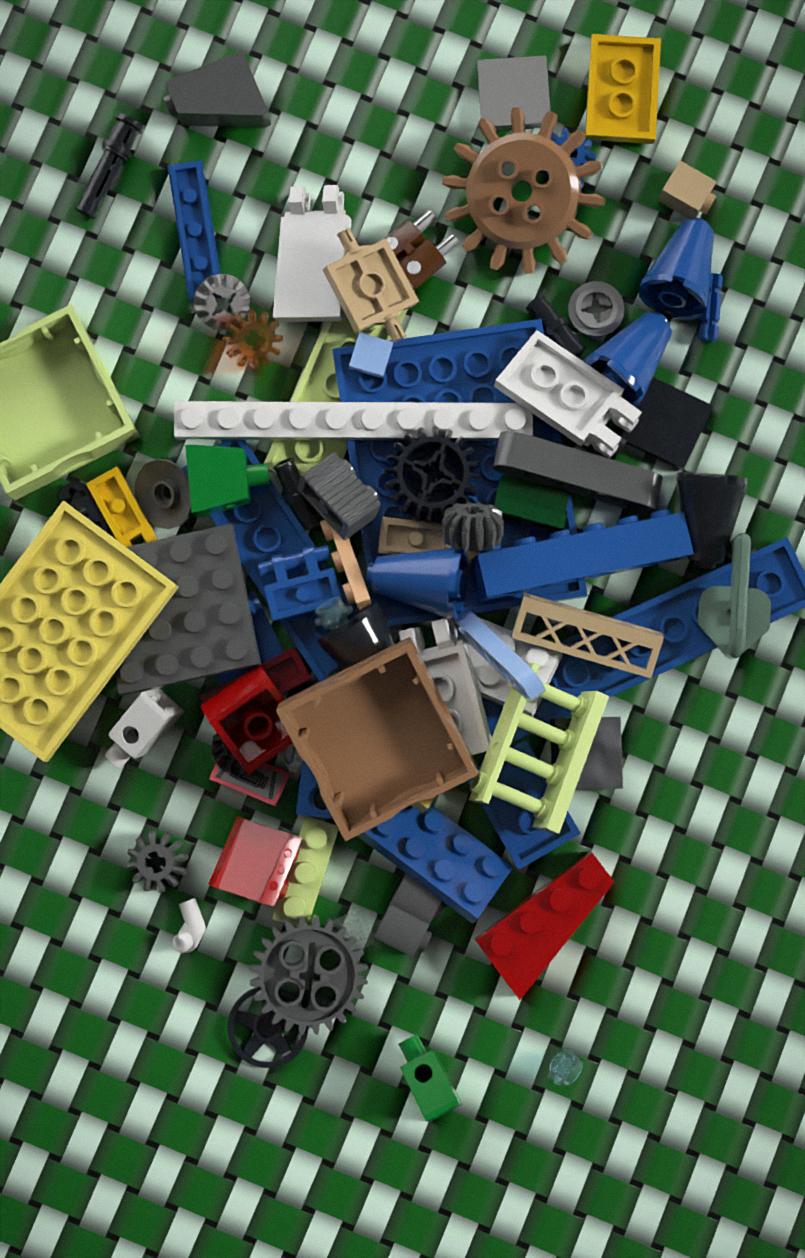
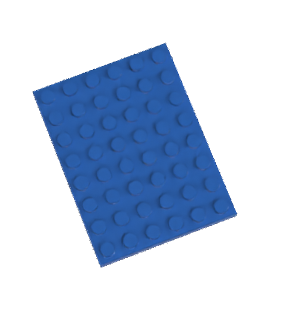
M542 319L401 339L393 343L383 378L349 369L355 346L332 349L340 402L517 403L494 387L495 380L536 330L544 335ZM533 414V437L563 445L561 432ZM346 440L349 462L355 470L356 477L361 480L362 484L369 485L375 490L381 503L376 518L360 529L366 571L369 563H374L377 557L387 556L378 554L381 518L389 517L412 520L415 509L410 507L405 514H402L400 508L405 501L402 499L394 504L390 501L391 496L398 492V490L388 491L385 489V483L395 479L384 476L385 468L395 467L386 461L388 454L400 456L393 447L396 442L407 447L405 440ZM464 441L460 448L463 451L466 448L472 447L474 453L467 461L479 460L480 463L477 469L470 471L481 475L480 482L469 483L478 489L477 495L469 496L465 494L471 503L494 504L500 478L502 475H506L493 469L498 441ZM437 449L420 450L410 456L408 460L413 462L415 460L428 461L434 456ZM447 453L444 459L446 470L454 474V478L461 480V472L457 462ZM438 460L434 468H430L429 472L427 470L423 471L427 474L428 481L425 490L429 489L431 482L434 483L435 479L441 480L437 476ZM403 470V479L406 487L418 498L421 489L419 481L410 476V472ZM437 489L432 492L428 502L445 501L457 491L449 489V491ZM569 493L570 497L565 512L567 518L563 530H569L570 535L577 534L571 493ZM421 512L418 521L426 522L427 513ZM434 513L432 523H441L438 513ZM504 520V530L500 544L501 549L515 547L514 541L527 537H535L536 542L549 540L548 534H551V532ZM472 564L461 565L464 576H468L463 610L461 614L457 613L458 617L468 610L474 614L519 608L523 593L480 602ZM585 580L525 592L556 602L586 598L588 596ZM369 585L372 605L378 603L382 608L388 627L444 619V617L374 593L372 585Z

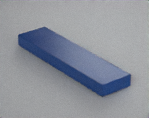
M202 160L167 165L190 303L194 302L195 293L205 279L221 274ZM215 292L212 294L216 299L223 298Z

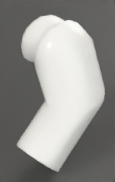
M196 898L178 904L185 923L178 935L174 936L172 945L179 953L193 951L198 946L206 930Z

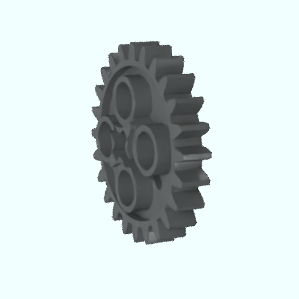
M300 915L298 926L294 927L288 919H285L286 930L281 932L273 926L271 929L275 938L272 941L265 937L261 938L266 950H254L253 952L254 956L261 960L260 964L250 965V970L259 974V977L250 980V986L261 987V990L253 995L254 1000L260 1001L265 999L266 1002L261 1007V1012L265 1014L273 1010L274 1013L271 1018L273 1024H276L282 1018L285 1019L284 1029L287 1032L292 1028L293 1024H298L299 1034L303 1035L306 1026L311 1025L315 1035H318L319 1026L322 1023H325L326 1027L332 1031V1019L336 1017L339 1021L345 1023L346 1019L343 1011L345 1009L352 1012L357 1011L351 1000L353 998H364V995L357 990V986L366 985L368 981L366 978L358 976V973L368 969L366 963L356 961L364 952L362 949L351 950L357 939L351 936L344 940L343 936L345 935L346 928L342 925L334 932L332 930L333 920L330 918L325 922L324 926H320L318 915L313 916L311 924H306L304 917ZM314 942L316 943L312 968L318 976L311 977L309 1001L308 1005L303 1007L301 1003L304 995L305 981L303 976L299 974L300 972L307 971L309 944ZM291 945H297L303 949L302 958L296 963H288L283 959L284 950ZM329 949L337 951L339 958L334 966L326 968L320 965L319 958L324 951ZM285 982H293L298 986V992L292 999L286 1000L278 995L279 987ZM322 986H328L334 990L333 998L325 1004L318 1003L314 997L318 988Z

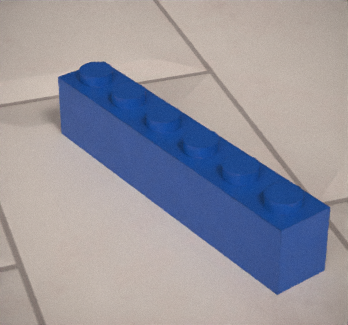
M665 509L651 513V519L638 521L637 516H631L617 520V526L604 528L603 523H596L583 527V533L570 535L569 530H562L548 534L549 540L536 542L535 537H527L514 541L515 547L501 549V545H498L490 551L480 550V554L471 559L480 602L685 559L693 555L694 552L684 512L672 514L671 509Z

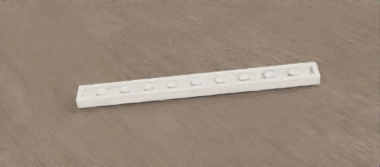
M174 401L175 439L404 440L405 434L410 433L415 440H418V428H424L426 437H431L433 426L438 427V437L444 438L447 429L452 430L450 441H456L460 436L465 441H498L502 431H515L533 436V413L518 403Z

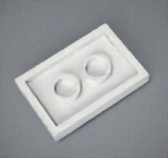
M479 618L525 663L534 662L540 665L537 676L542 682L549 685L563 656L562 652L511 638L512 630ZM456 627L458 633L457 640L463 639V643L468 644L481 697L504 706L510 691L508 681L464 639ZM538 696L532 702L527 700L522 713L533 717L542 698Z

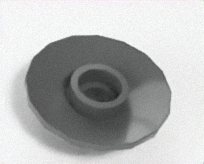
M156 459L146 463L138 472L135 481V498L146 518L156 527L163 529H172L182 525L191 514L187 474L179 465L171 460Z

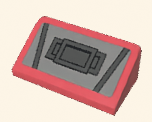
M264 763L258 770L249 775H234L225 772L215 764L209 779L277 806L291 773Z

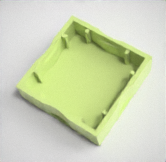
M72 304L26 326L17 335L0 343V482L6 494L12 499L17 500L141 437Z

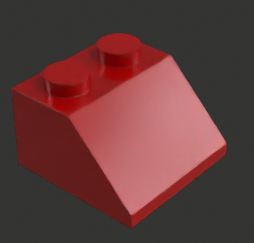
M257 665L201 705L209 723L248 775L293 744L276 712L279 703L285 699L261 665Z

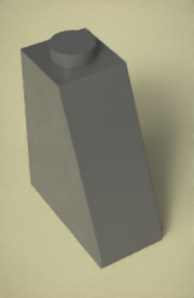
M242 50L165 81L168 92L167 95L162 96L170 116L177 114L182 126L265 128L271 125L268 109Z

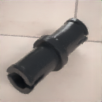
M544 294L537 296L528 304L526 310L530 312L534 319H542L544 335L577 358L584 353L586 347L582 345L568 327L569 321L565 317L558 315L546 300Z
M290 457L274 464L273 469L285 492L283 499L286 504H290L294 515L304 530L307 531L320 525L321 519L316 509L297 489L301 475L295 464V459Z

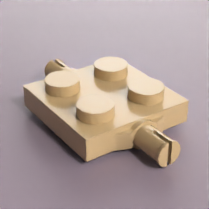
M350 228L342 230L337 234V237L344 247L346 254L342 259L327 265L323 272L355 333H358L371 326L384 324L393 343L403 339L407 335L404 333L396 317L402 311L415 306L419 300L387 239L373 245L359 246Z

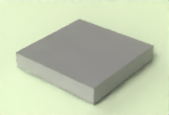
M546 55L477 60L481 119L486 118L495 125L496 130L512 129L510 120L512 108L520 107L523 109L526 117L525 128L541 127L543 117L550 111Z

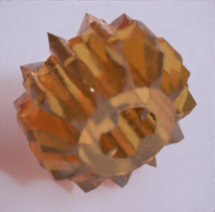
M248 309L247 321L237 312L234 314V317L239 325L237 327L230 323L225 325L228 331L233 332V336L222 338L224 344H234L226 352L227 356L232 358L239 354L236 364L240 367H243L249 359V365L252 370L258 369V358L266 366H269L271 360L267 353L270 351L278 356L281 352L272 344L273 342L283 341V336L271 334L278 329L279 323L272 321L266 325L269 314L265 311L256 320L255 310ZM250 331H254L255 334L261 336L260 343L255 342L257 346L254 348L245 342L246 335L251 336L249 334Z

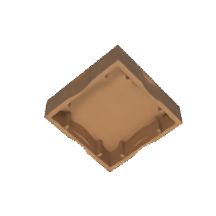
M411 637L280 702L276 709L297 752L313 772L318 782L321 797L345 841L393 818L402 809L411 804L431 799L478 775L477 764Z

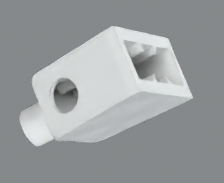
M160 688L142 692L109 732V737L115 743L105 753L106 758L118 768H122L130 757L136 759L146 755L185 711ZM135 729L138 731L139 737L136 735Z

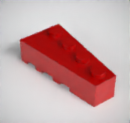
M587 852L474 938L519 1000H521L613 885L614 880L593 852Z

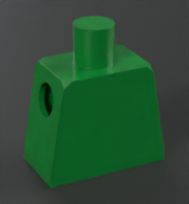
M185 445L191 513L195 518L248 505L251 503V486L270 485L268 463L247 465V456L243 448Z
M418 1034L398 1044L407 1061L400 1069L426 1122H431L463 1105L436 1051L426 1052ZM428 1066L432 1073V1078L428 1082L423 1083L418 1073L422 1067Z

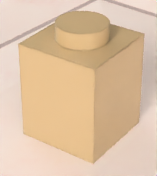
M679 161L664 186L658 201L688 219L696 218L699 212L706 214L713 204L716 195L711 192L717 181Z

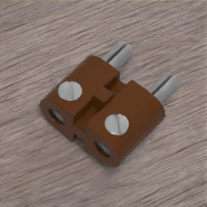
M430 210L414 223L407 219L384 238L387 239L414 291L446 264L444 256L459 244L458 238L453 234L436 247L423 237L422 232L436 221L435 214Z

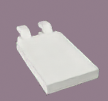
M324 185L322 197L324 211H310L311 195L306 193L304 186L290 187V212H285V216L281 217L273 308V318L277 322L344 321L345 312L323 272L327 265L342 259L346 254L337 234L347 228L351 229L352 225L351 218L346 215L344 210V193L339 192L338 185Z
M538 330L535 331L498 376L494 384L495 388L579 446L584 444L588 447L592 444L596 451L609 459L618 449L621 437L605 426L607 422L612 418L617 426L630 433L637 425L638 418L642 413L621 397L624 391L622 387Z
M444 618L432 622L437 646L425 649V642L420 627L399 631L401 641L411 637L471 754L474 755L487 751L492 739L468 644H464L463 639L457 640L458 633L454 620Z

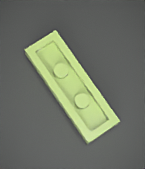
M305 815L299 834L302 837L299 846L300 852L297 861L291 865L286 878L288 879L289 887L286 895L277 902L272 917L273 920L284 923V920L288 919L293 926H298V918L302 915L306 924H309L339 829L337 825Z

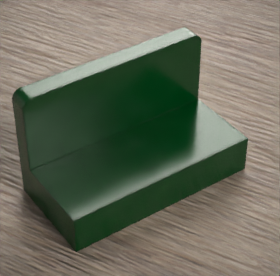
M502 475L493 506L502 511L503 520L554 533L564 529L567 518L565 512L570 494L566 491Z

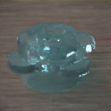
M340 597L332 598L315 610L318 617L315 620L316 626L322 625L324 629H335L348 620L347 615L353 611L352 606L346 607Z
M566 1048L552 1059L548 1078L551 1080L555 1079L554 1083L558 1086L561 1084L569 1086L578 1078L582 1070V1061L578 1059L579 1056L576 1053L572 1054L570 1048Z

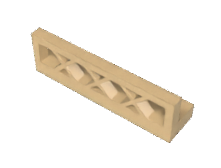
M524 592L511 638L651 678L664 636L659 631ZM526 612L541 616L548 629L535 636L521 632ZM548 619L559 621L560 623L551 626ZM567 624L576 626L583 638L570 646L562 644L555 633L556 630ZM583 629L590 630L595 633L586 636ZM551 633L555 641L544 639L543 637ZM602 634L612 637L618 649L606 656L595 653L589 641ZM618 639L624 640V641H627V642H630V643H628V644H626V645H624V646L621 647V645H620ZM586 644L589 651L579 649L578 647ZM636 645L651 648L646 668L631 664L625 651ZM621 654L625 662L613 658Z

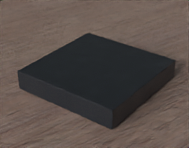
M653 377L642 402L636 407L642 412L638 418L637 425L630 433L624 430L621 437L627 440L625 444L683 471L714 406Z
M601 717L575 790L623 788L621 717ZM551 718L550 725L565 731L568 729L572 718ZM550 741L551 765H553L557 761L560 749L558 744Z

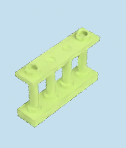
M534 662L526 663L537 674L540 665ZM508 682L510 691L482 766L478 770V775L471 780L470 790L472 793L469 800L475 803L489 804L491 796H494L534 813L535 820L532 827L543 832L559 834L609 696L598 691L581 692V695L575 697L542 682L546 691L539 697L570 710L571 715H573L568 729L563 731L522 713L527 700ZM517 727L558 744L560 752L556 763L550 765L511 748L510 745ZM504 761L545 778L548 785L544 796L537 799L497 782Z

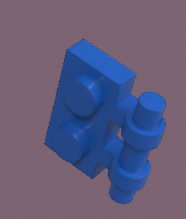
M313 545L302 548L303 552L282 557V554L271 556L272 560L258 563L261 577L271 574L276 575L277 583L264 586L273 622L343 604L334 568L319 571L317 562L331 559L327 545L314 549ZM307 565L309 574L288 580L286 570Z

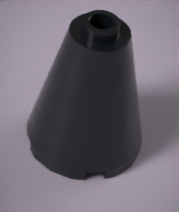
M677 472L676 482L681 513L684 512L694 552L693 555L687 558L688 560L695 561L694 567L715 569L716 562H724L748 487V477L709 473L693 475L690 472Z
M378 603L360 612L318 640L321 649L343 670L395 644L383 610Z

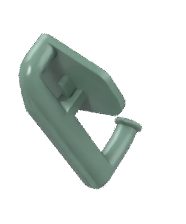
M740 533L730 541L726 556L732 559L731 587L711 586L701 594L698 604V625L700 629L728 659H736L741 656L744 651L761 638L770 628L771 602L769 597L762 590L748 588L751 538L746 533Z

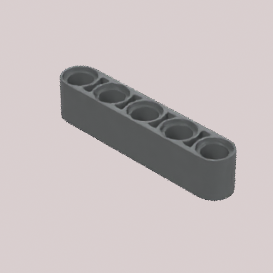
M515 431L500 432L493 469L502 474L640 513H653L657 511L663 480L662 475L650 470Z

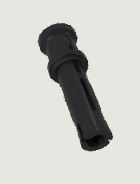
M122 113L115 115L116 124L109 138L104 139L101 144V149L104 152L90 177L78 205L75 207L77 212L91 219H96V215L122 162H127L131 158L130 150L137 135L142 134L145 129L141 123Z

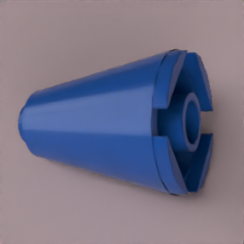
M692 218L683 221L641 280L639 297L653 311L662 314L663 309L674 312L672 318L678 320H693L704 314L709 300L714 231L705 220Z
M644 313L588 355L583 362L622 387L624 391L621 397L634 407H637L646 394L671 338L672 330L670 323L660 313Z
M446 548L379 556L374 563H369L366 581L368 585H372L374 593L450 620H458L457 613L461 614L463 610L468 576H464L461 565H468V554L462 549Z

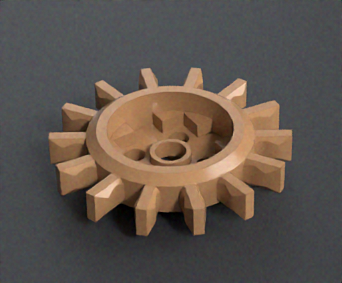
M514 107L510 116L512 134L500 138L495 125L488 119L483 118L478 123L480 131L486 137L489 145L480 154L475 152L469 145L457 143L454 147L458 156L469 161L472 167L468 178H461L456 175L443 177L442 184L453 190L464 189L467 196V204L465 206L452 208L445 213L447 221H461L466 217L472 216L478 226L471 235L466 237L462 244L465 251L478 248L486 237L497 243L495 252L491 257L490 268L500 270L506 262L508 250L514 248L521 249L522 267L525 274L535 273L537 266L535 248L547 245L552 257L559 264H563L568 261V256L558 237L566 229L571 230L578 238L590 240L594 234L587 225L577 221L575 216L579 205H587L592 208L605 206V198L596 193H581L580 182L581 178L596 175L603 169L602 162L588 161L581 166L575 165L570 155L583 144L586 135L583 131L578 130L570 134L562 145L552 141L551 135L557 125L558 116L554 112L548 111L542 119L538 134H532L525 131L526 117L523 109ZM507 162H512L515 166V171L510 176H506L503 173V166ZM545 170L549 174V181L541 185L537 181V175L540 171ZM519 181H527L532 187L531 197L524 202L517 201L513 196V187ZM499 197H502L506 202V207L502 211H497L494 208V202ZM532 206H537L540 210V216L536 220H531L528 216V210Z

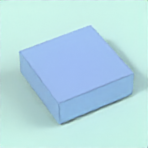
M359 332L349 369L383 378L393 342Z

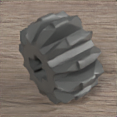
M467 502L466 504H455L453 507L445 510L442 534L444 535V543L453 549H462L465 552L476 551L479 553L480 550L490 551L501 544L504 520L502 519V511L494 508L493 505H483L481 502Z
M156 831L149 832L150 845L144 838L138 837L136 843L142 850L129 849L127 852L129 856L137 858V862L126 864V869L134 870L138 868L139 873L134 875L131 880L133 883H138L145 877L144 891H150L156 881L158 892H165V879L171 886L176 887L179 882L173 873L175 872L179 875L187 873V869L177 866V861L188 860V854L176 855L175 851L182 847L183 843L179 840L168 846L171 840V834L168 832L163 834L160 843ZM154 852H157L159 857H165L166 865L160 866L161 872H158L155 866L150 867L149 859L155 858L152 855Z

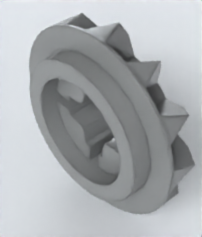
M228 274L213 275L205 279L195 293L194 308L197 316L202 323L214 330L230 331L232 327L242 324L244 317L250 312V295L245 285L234 276ZM214 292L223 298H226L228 295L231 296L228 301L231 306V313L222 308L218 311L215 310L218 304L215 301L216 298L212 295Z
M598 281L588 282L581 285L572 294L568 305V315L573 327L582 332L584 336L600 338L613 333L620 325L624 316V302L619 292L611 285ZM593 297H595V301L600 308L607 309L601 312L598 323H596L592 313L584 312L591 308Z

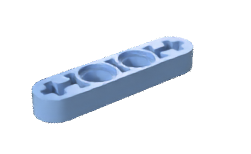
M468 610L458 617V620H454L457 629L464 639L526 700L532 702L546 691L542 681L531 667L473 612Z

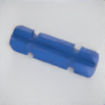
M711 273L708 306L704 314L699 318V322L702 324L698 330V339L701 342L712 343L718 338L719 326L716 324L720 320L722 294L719 292L722 289L723 283L721 274Z

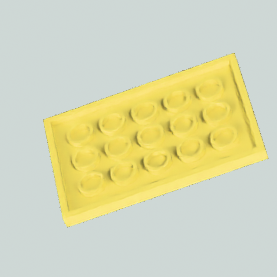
M62 501L0 583V728L44 762L50 760L179 588L178 585L65 501Z

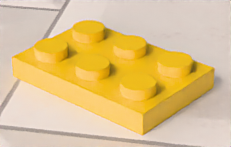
M591 35L585 140L654 144L656 140L661 38Z

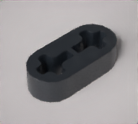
M71 482L65 485L60 492V502L65 501L68 503L72 499L71 493L75 490L80 494L85 493L86 496L81 500L86 510L80 512L74 503L69 505L85 517L90 516L96 525L101 524L102 527L100 528L110 535V527L88 487L81 482Z

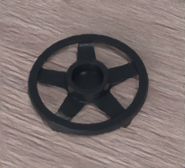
M255 987L240 996L230 1011L227 1022L229 1041L238 1056L247 1063L261 1068L279 1067L290 1062L300 1053L307 1040L309 1026H306V1030L301 1035L297 1046L291 1051L282 1035L285 1019L282 1018L279 1022L273 1024L271 1022L273 1010L265 1014L261 1012L258 1015L238 1010L244 1001L261 990V987ZM279 987L278 994L288 999L295 997L290 991ZM234 1021L253 1029L254 1034L244 1050L239 1047L236 1041ZM265 1042H270L282 1056V1059L265 1062L256 1060L252 1056Z

